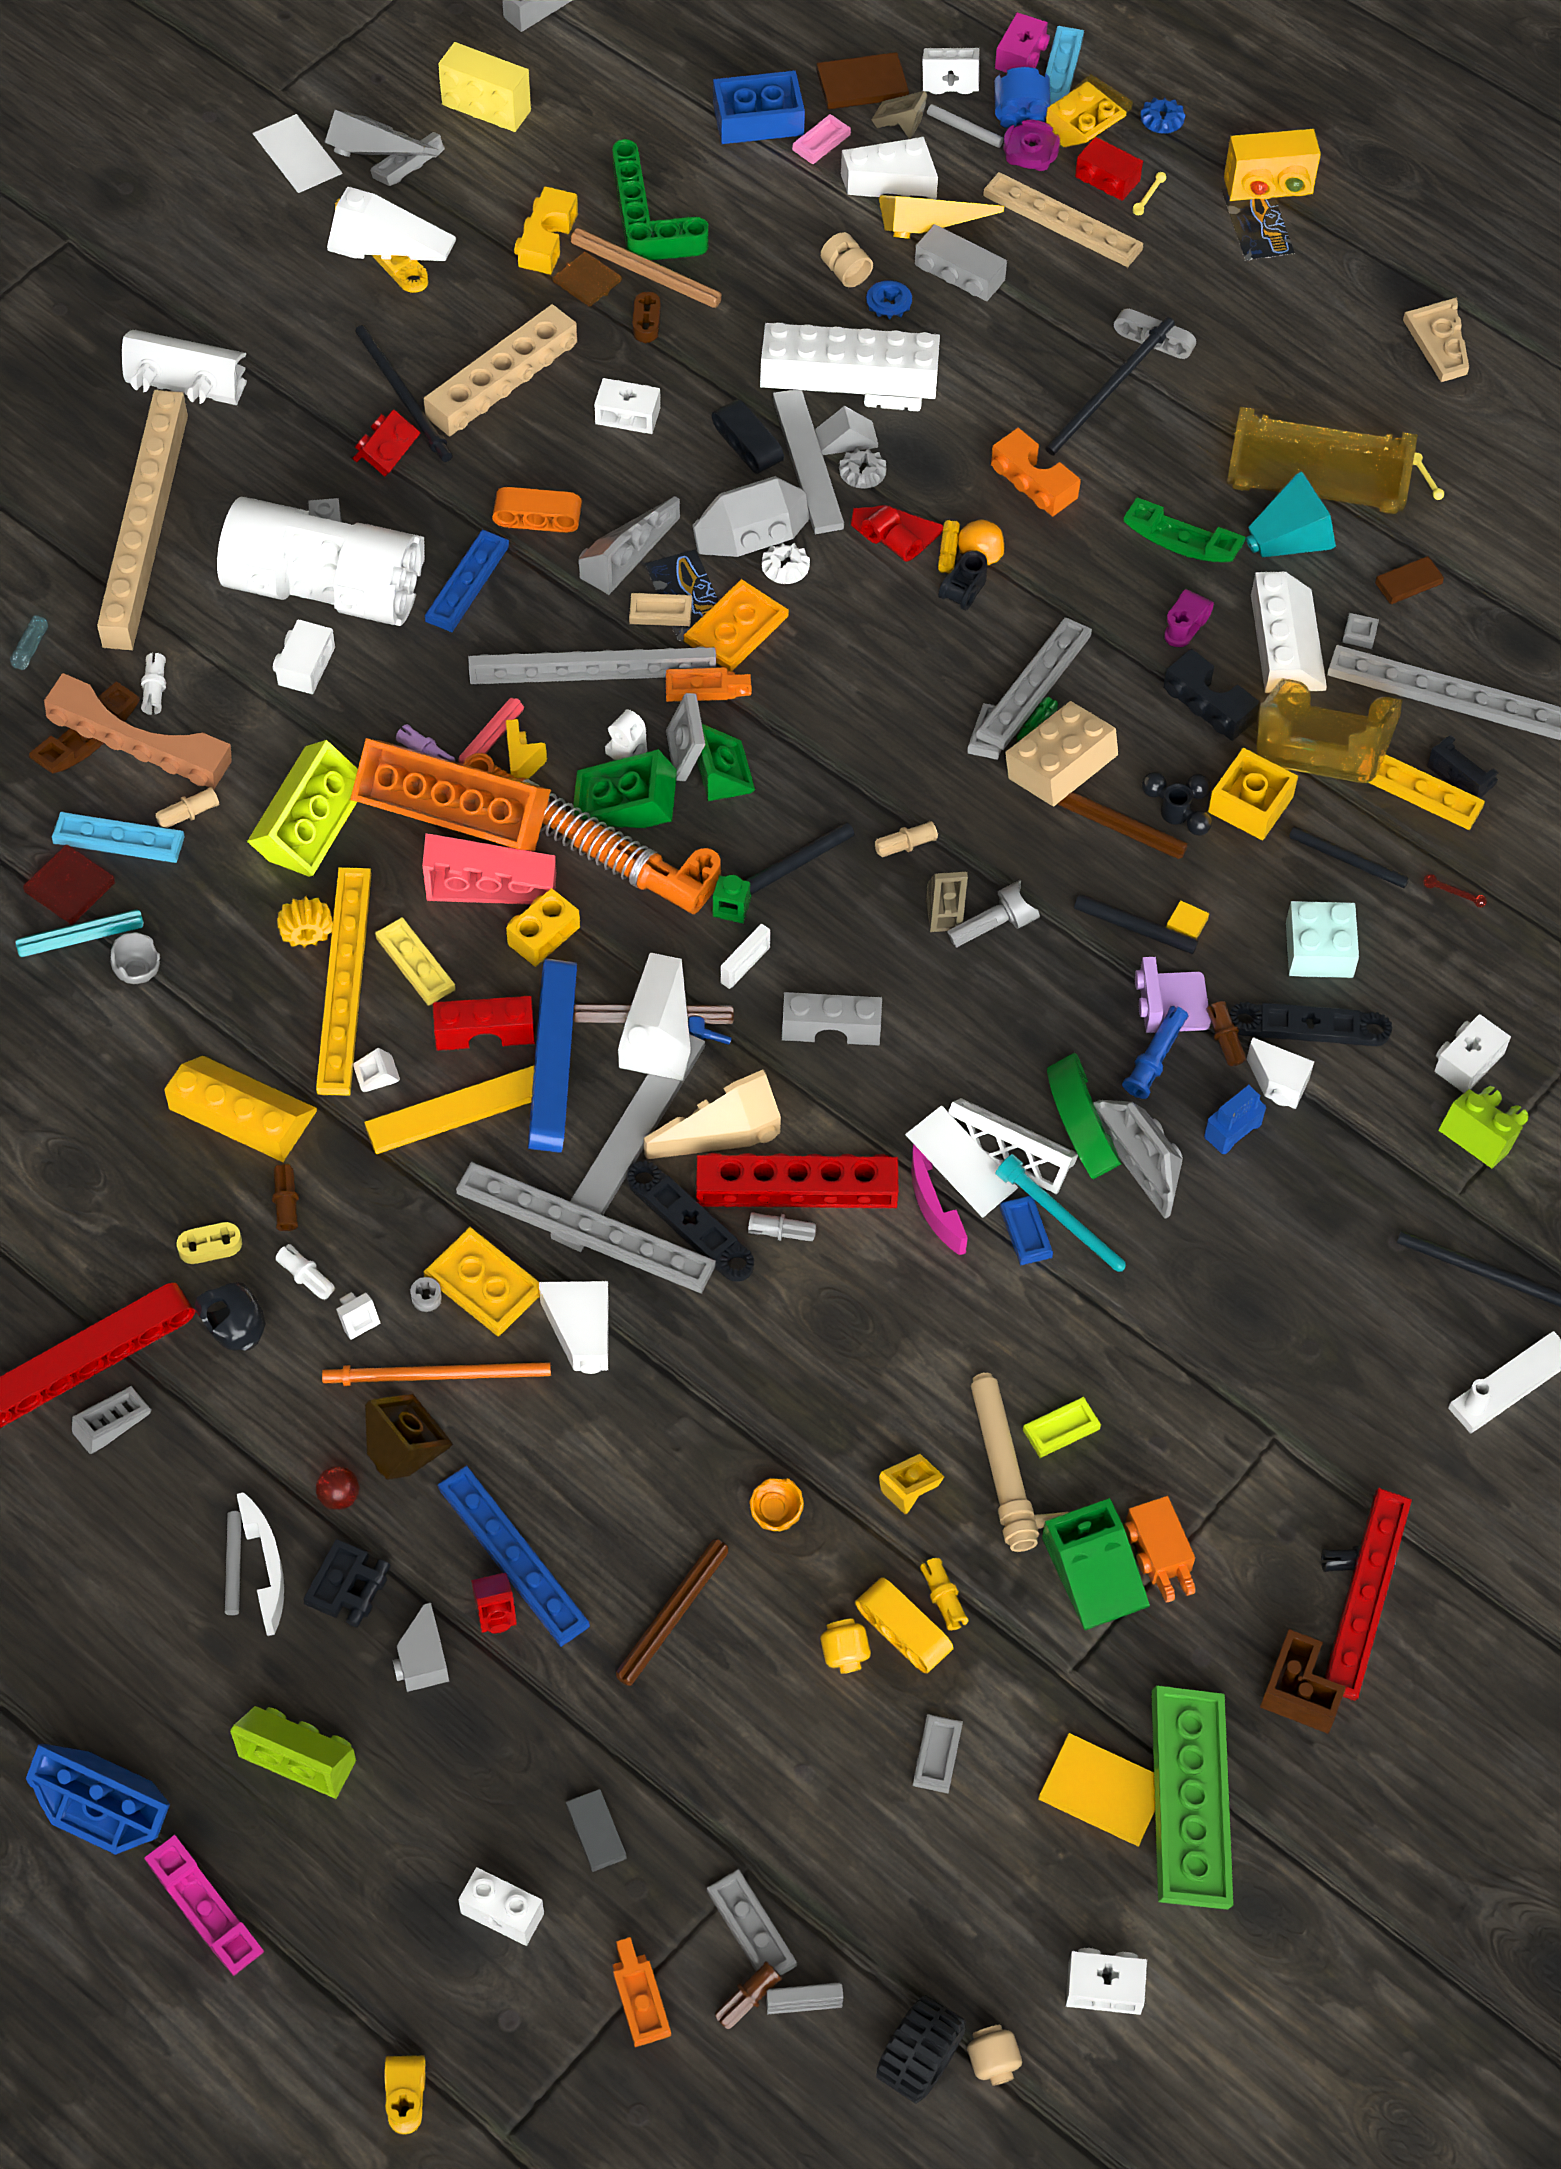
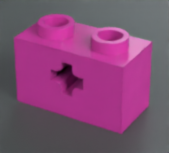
M1017 12L997 47L995 69L1007 73V70L1012 68H1036L1041 50L1045 51L1049 43L1050 35L1047 34L1048 22Z

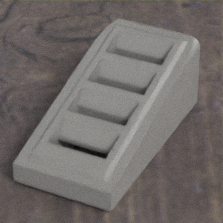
M130 1386L73 1416L72 1432L88 1453L92 1454L151 1413V1409L134 1388ZM127 1402L134 1411L129 1413L122 1404ZM115 1410L121 1418L116 1419L111 1412ZM103 1418L107 1425L103 1426L99 1420Z

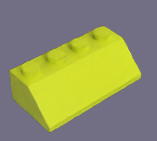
M327 740L305 746L247 842L269 862L308 877L313 876L357 803L350 800L358 769Z

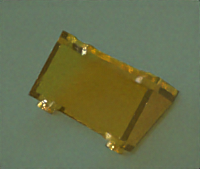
M1282 678L1260 706L1257 755L1284 769L1358 783L1372 781L1380 771L1399 721L1402 699L1391 697L1377 698L1371 704L1368 716L1310 706L1311 695L1308 687L1302 682Z

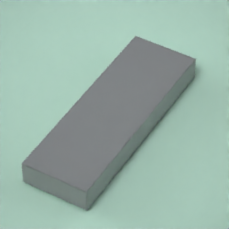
M739 1869L707 1887V1893L756 1971L765 1961L769 1962L780 1975L797 1966L795 1958Z

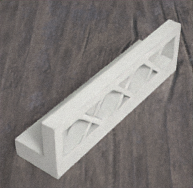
M962 1098L951 1104L948 1113L954 1119L957 1118L967 1124L971 1137L981 1148L978 1137L988 1133L996 1137L1000 1150L992 1153L985 1152L998 1166L1009 1156V1150L1017 1147L1026 1151L1030 1164L1022 1167L1025 1170L1032 1167L1034 1172L1033 1174L1026 1170L1025 1174L1040 1187L1055 1194L1059 1192L1068 1169L1074 1166L1077 1160V1152ZM974 1127L982 1130V1132L976 1133ZM1004 1141H1006V1142H1008V1143H1010V1144H1012V1145L1009 1146V1147H1006ZM1002 1153L1004 1160L997 1157L996 1155ZM1034 1155L1042 1159L1036 1161ZM1048 1161L1060 1167L1054 1183L1042 1178L1038 1168L1039 1164Z

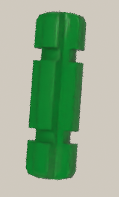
M1050 697L1043 698L1039 704L1040 707L1036 708L1026 722V728H1022L1017 735V742L1058 710V702Z

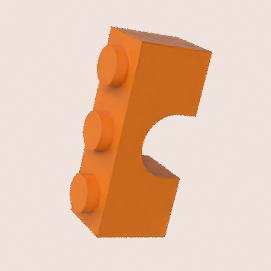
M1017 428L993 445L991 466H993L998 474L1005 476L1011 481L1018 491L1024 492L1040 509H1044L1053 517L1078 499L1081 479L1061 462L1049 469L1034 467L1037 464L1039 444L1020 428Z

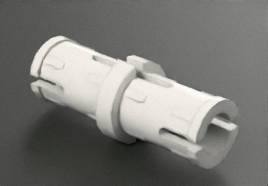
M152 653L146 656L145 676L141 679V686L144 690L141 710L146 714H152V705L155 706V714L160 713L162 709V692L166 689L164 678L166 658L159 653H155V662H152Z

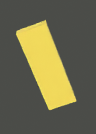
M403 917L375 932L378 942L428 1006L455 991L454 982Z

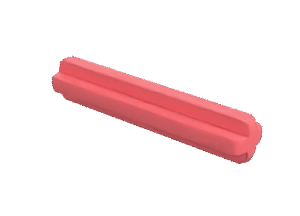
M510 698L463 751L458 761L463 764L465 759L472 754H486L506 731V720L517 719L523 712L524 706L521 704V701L517 698Z

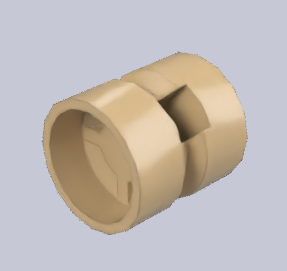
M846 232L832 236L821 250V259L831 271H834L836 277L846 287H855L861 284L871 274L873 269L872 260L863 249H860L858 243L851 235Z

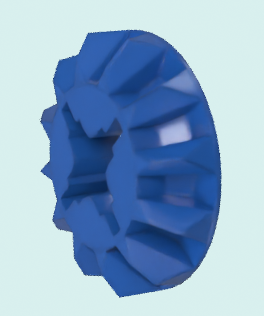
M1164 97L1162 100L1153 98L1151 102H1145L1140 118L1143 125L1153 132L1171 133L1182 127L1185 114L1183 106L1177 105L1176 100L1167 101ZM1160 111L1166 112L1164 119H1161Z
M891 280L881 281L870 287L866 295V303H868L869 311L876 312L878 318L882 315H887L889 320L893 315L901 318L904 312L910 310L912 294L900 282ZM884 297L887 298L889 301L894 300V304H891L890 302H884Z

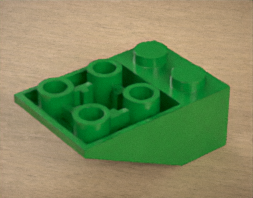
M1110 1498L1045 1521L1042 1540L1084 1631L1150 1606L1125 1529Z

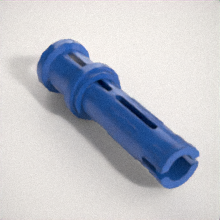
M1170 1006L1145 1053L1137 1056L1135 1060L1136 1066L1130 1077L1125 1078L1122 1083L1123 1088L1129 1094L1140 1099L1148 1098L1151 1093L1149 1088L1152 1082L1163 1071L1162 1062L1189 1017L1184 1009Z

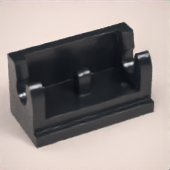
M1451 735L1448 736L1440 744L1432 748L1427 767L1450 785L1481 798L1497 784L1498 779L1495 776L1499 772L1494 768L1487 773L1457 751L1455 745L1452 744L1456 739Z

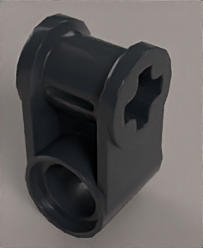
M979 551L966 552L951 573L943 580L938 597L943 600L948 598L960 604L961 609L968 610L986 583V556Z

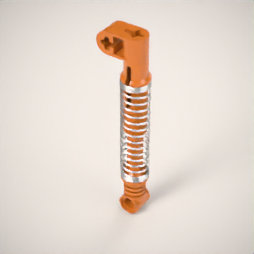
M483 753L472 754L463 763L467 766L539 786L524 777L517 778L501 770V768L494 765L491 757ZM553 793L549 795V797L553 796L555 800L549 802L548 799L542 822L545 826L540 829V832L546 829V836L554 834V840L559 841L562 839L563 846L571 843L572 851L579 849V854H587L588 860L595 858L596 865L604 863L605 870L612 868L613 875L621 873V878H629L630 884L641 890L649 889L691 914L698 913L714 893L718 877L721 875V860L718 853L709 848L696 850L678 870L664 862L662 856L654 850L648 849L647 846H641L639 841L632 842L631 837H624L620 831L615 832L614 827H607L605 822H599L596 817L591 818L587 812L582 813L581 809L574 808L572 803H565L563 798L557 799V796ZM558 801H562L563 805L558 807ZM566 806L571 807L569 812L566 811ZM575 810L580 813L577 817L574 816ZM583 815H586L588 817V819L585 822L582 821ZM549 827L554 829L550 834H548ZM558 832L562 834L559 838H556ZM566 837L570 838L567 843H565ZM700 872H702L703 883L699 882Z

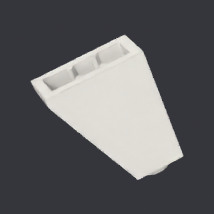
M608 1281L539 1282L540 1303L573 1370L582 1371L587 1374L608 1370Z

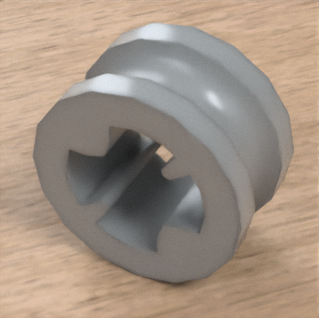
M423 1277L412 1284L410 1293L412 1304L416 1309L429 1312L441 1304V1288L435 1279ZM422 1290H430V1299H422Z

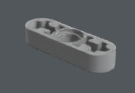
M1123 309L1114 322V328L1121 336L1142 344L1149 336V330L1154 326L1158 327L1162 321L1132 309ZM1174 326L1166 334L1165 341L1162 344L1158 343L1154 349L1180 359H1185L1190 356L1195 348L1196 339L1189 331Z

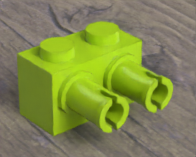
M1488 1086L1480 1094H1476L1468 1089L1453 1102L1439 1131L1492 1169L1508 1155L1523 1128L1522 1125L1528 1121V1113L1523 1109L1517 1115L1516 1113L1521 1109V1106L1518 1105L1512 1106L1506 1114L1497 1109L1495 1106L1499 1105L1502 1100L1499 1090L1489 1095L1495 1087Z

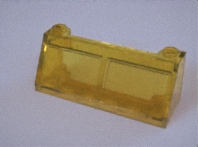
M1240 407L1227 484H1233L1232 487L1234 489L1250 490V487L1281 492L1296 474L1303 472L1319 498L1380 507L1381 512L1396 514L1398 510H1404L1407 502L1417 434L1403 432L1402 438H1394L1392 440V434H1386V437L1271 420L1268 419L1269 415L1264 414L1261 420L1258 416L1254 415L1255 409Z

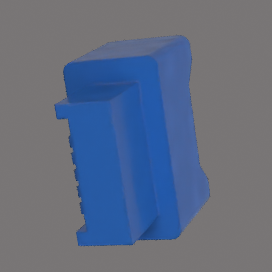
M1250 1085L1246 1086L1208 1118L1204 1137L1221 1154L1229 1152L1235 1143L1250 1131L1262 1125L1266 1105L1260 1101L1261 1095Z

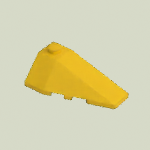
M880 195L879 198L885 231H894L893 237L910 239L911 233L920 234L928 232L934 224L943 228L1004 212V206L886 195Z

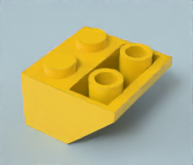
M1087 81L1047 107L1046 123L1053 127L1052 132L1056 136L1058 134L1060 145L1068 147L1088 142L1125 117L1126 111Z

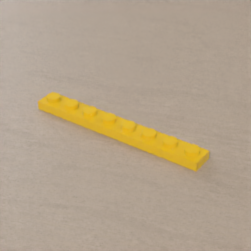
M371 868L338 869L316 1085L317 1095L350 1096L372 876Z

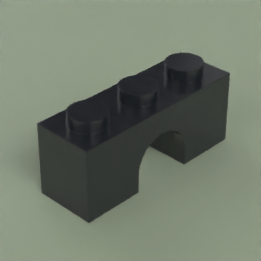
M1190 649L1167 668L1163 688L1166 689L1171 697L1179 699L1189 707L1193 714L1202 717L1211 724L1216 732L1225 735L1233 741L1257 720L1261 702L1238 684L1230 691L1224 693L1210 690L1208 686L1211 685L1214 666L1193 649Z

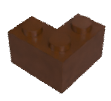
M1289 1629L1260 1708L1329 1734L1346 1687L1312 1674L1323 1642Z

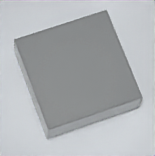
M1349 613L1342 643L1372 649L1379 619Z

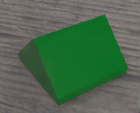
M702 724L705 746L697 759L707 800L713 801L754 792L755 787L742 741Z

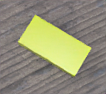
M1082 1397L1025 1424L1023 1432L1039 1458H1042L1100 1430L1101 1424L1085 1398Z

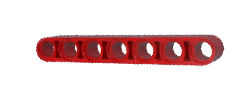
M168 1283L0 1376V1428L188 1323L195 1315V1310L177 1283Z

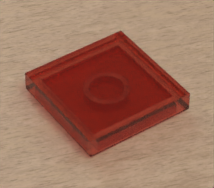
M66 844L23 885L26 894L72 925L115 884L114 876Z

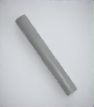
M933 104L928 107L927 115L997 148L1002 146L1003 137Z
M238 1511L227 1513L225 1614L227 1615L239 1614L242 1518L241 1513Z

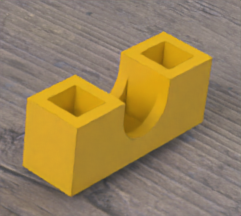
M545 186L541 196L535 198L532 216L526 218L522 238L518 237L515 243L514 253L518 255V266L520 268L552 274L560 256L559 234L552 232L570 233L578 215L577 194Z

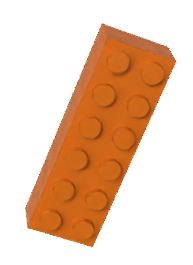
M366 738L350 800L516 849L535 851L551 789L388 742Z

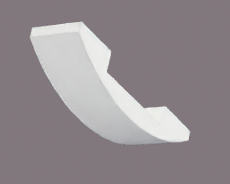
M245 1493L237 1494V1499L247 1540L260 1537L271 1587L259 1589L257 1593L267 1636H270L276 1632L283 1609L284 1576L275 1538L266 1518Z

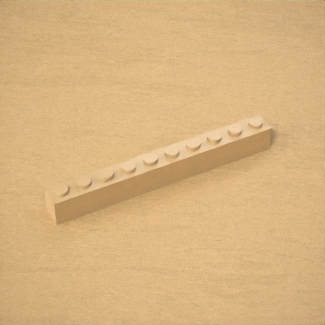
M154 390L97 624L102 648L133 650L188 417L183 392Z

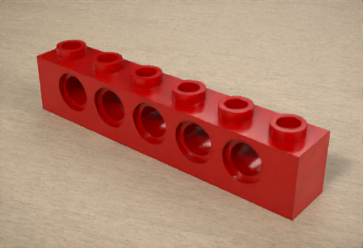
M719 1153L697 1155V1202L702 1207L897 1208L899 1192L898 1157H889L884 1154H877L872 1157H856L852 1154H842L840 1156H822L820 1154L789 1156L783 1153L772 1156H756L751 1153H743L738 1156H727ZM727 1176H734L737 1179L729 1181L725 1180L724 1178ZM761 1176H766L770 1179L767 1181H761L757 1178ZM797 1176L803 1178V1180L794 1181L790 1178ZM826 1177H834V1178H836L837 1180H836V1181H827V1180H825L824 1178H826ZM867 1177L870 1181L863 1182L858 1180V1178Z

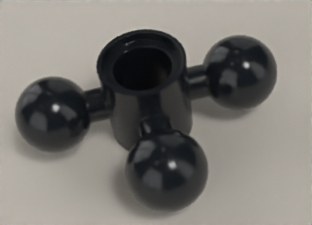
M1152 772L1143 778V792L1149 797H1161L1163 799L1161 815L1166 822L1177 825L1187 820L1188 830L1196 836L1205 835L1210 831L1212 820L1209 814L1204 811L1194 812L1190 808L1192 798L1202 799L1209 794L1211 783L1206 776L1195 774L1188 779L1186 785L1175 783L1168 787L1166 779L1160 773Z

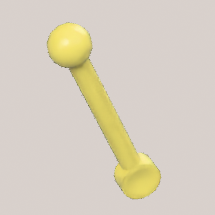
M1164 172L1156 174L1155 182L1141 202L1134 204L1133 213L1135 215H1142L1144 213L1145 204L1159 184L1166 180Z
M1413 453L1410 462L1418 466L1433 490V498L1436 500L1442 499L1444 491L1436 486L1422 463V455L1420 453Z

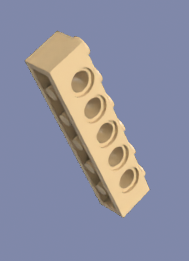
M551 304L425 396V415L449 437L458 430L464 429L470 421L478 415L487 412L501 398L507 397L520 384L529 381L535 373L543 367L549 366L562 353L571 350L577 343L576 322Z

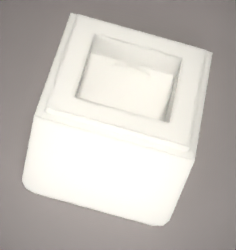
M380 1048L375 1049L353 1063L363 1092L400 1081L392 1055Z

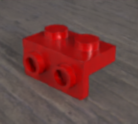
M393 409L386 417L381 414L370 426L374 432L370 437L365 434L354 446L358 452L352 459L357 463L363 457L383 476H386L421 432Z

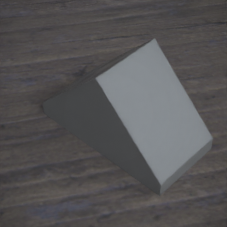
M846 406L842 407L815 429L822 455L855 451L856 447L859 450L878 448L873 422Z

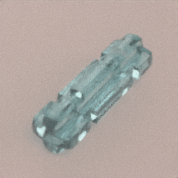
M36 615L31 618L28 624L29 627L26 628L16 646L18 650H15L10 658L11 665L14 668L21 670L27 668L30 662L29 658L35 653L42 639L41 636L45 634L48 628L47 620L44 617Z

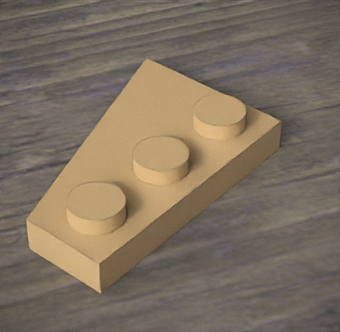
M1457 297L1405 312L1403 318L1404 323L1441 382L1467 375L1469 369L1465 341L1462 339L1461 319L1458 317Z

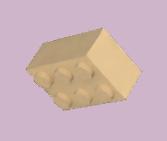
M1069 701L1005 752L1008 778L1054 807L1118 755L1116 728Z

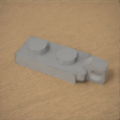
M435 132L420 140L440 150L439 154L445 149L441 136ZM390 155L373 166L370 171L373 179L391 186L400 182L404 176L413 170L421 168L423 163L432 157L436 158L437 156Z

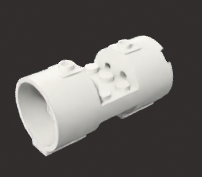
M239 497L232 504L221 532L217 557L218 578L224 587L285 600L289 595L299 596L332 604L342 614L401 626L409 616L415 601L416 594L413 591L417 576L421 575L422 564L425 560L424 537L363 523L351 525L311 516L309 511L247 497Z

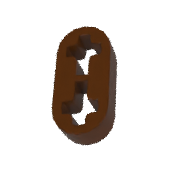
M653 292L638 294L634 302L633 336L636 340L643 343L654 341L659 334L661 302L659 296ZM645 305H650V311H644ZM644 323H649L647 330L643 329Z

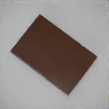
M897 52L821 62L816 65L827 109L879 103L909 95V89Z

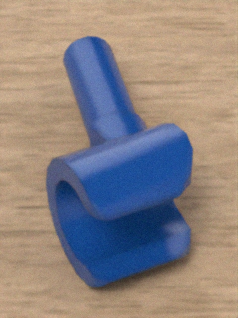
M693 1016L688 1019L690 1035L702 1040L705 1038L727 1045L730 1044L732 1037L705 1029V1020L703 1018Z

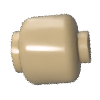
M1001 2025L987 2027L973 2033L974 2039L968 2044L967 2051L976 2077L981 2080L990 2079L992 2086L1013 2080L1012 2072L1022 2065V2058L1014 2034L1009 2030H1003Z

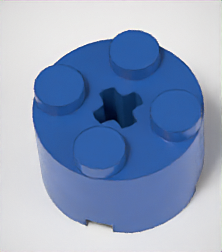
M1018 67L1007 70V75L1000 78V74L995 78V115L1000 120L1002 127L1009 128L1012 125L1015 127L1017 124H1022V121L1025 120L1045 122L1047 107L1051 105L1050 78L1046 73L1044 77L1039 74V69Z

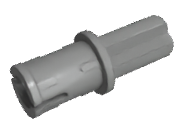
M751 1212L748 1233L778 1237L779 1241L782 1240V1237L813 1241L816 1235V1224L786 1219L785 1214H781V1217Z

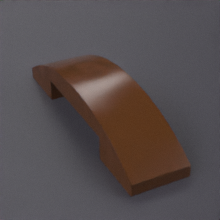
M117 681L97 697L107 710L124 722L140 701L139 696ZM70 728L58 739L49 736L29 753V758L53 774L81 762L100 748L104 742L95 738H86Z

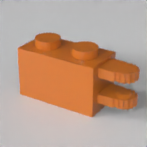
M1166 1496L1129 1508L1126 1523L1123 1524L1129 1543L1134 1542L1138 1550L1137 1562L1143 1574L1148 1573L1152 1584L1157 1583L1165 1602L1175 1599L1174 1588L1169 1579L1176 1576L1184 1593L1187 1596L1194 1594L1195 1586L1190 1572L1192 1571L1195 1556L1169 1497Z

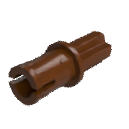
M1216 1002L1212 1004V1007L1208 1006L1206 1008L1216 1033L1214 1039L1216 1041L1219 1040L1228 1065L1231 1067L1240 1065L1246 1060V1056L1237 1035L1239 1029L1234 1027L1226 1002Z
M289 1164L277 1165L274 1168L275 1194L272 1196V1201L276 1204V1228L280 1231H292L298 1228L296 1202L299 1200V1195L295 1192L294 1170Z
M765 1961L743 1985L741 1983L737 1985L739 1989L715 2011V2017L725 2028H732L753 2006L758 2008L760 2006L758 2001L767 1994L768 1989H772L783 1978L769 1962Z

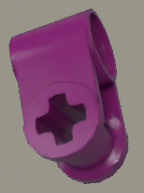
M1185 589L1167 614V623L1169 625L1164 632L1165 641L1174 647L1188 645L1200 627L1209 619L1214 602Z

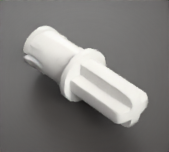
M291 1244L282 1247L277 1253L276 1261L294 1276L297 1284L303 1283L314 1294L324 1300L334 1291V1285L316 1269V1263L304 1258Z

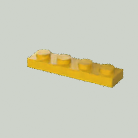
M1373 748L1357 773V778L1467 830L1471 829L1485 803L1484 800Z

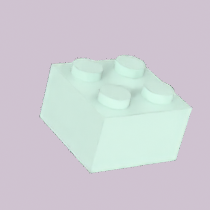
M1291 901L1286 919L1289 976L1353 978L1359 959L1355 903Z

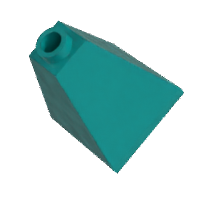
M1303 472L1296 474L1248 527L1250 535L1246 537L1250 550L1253 553L1259 552L1262 558L1330 550L1336 547L1331 515Z

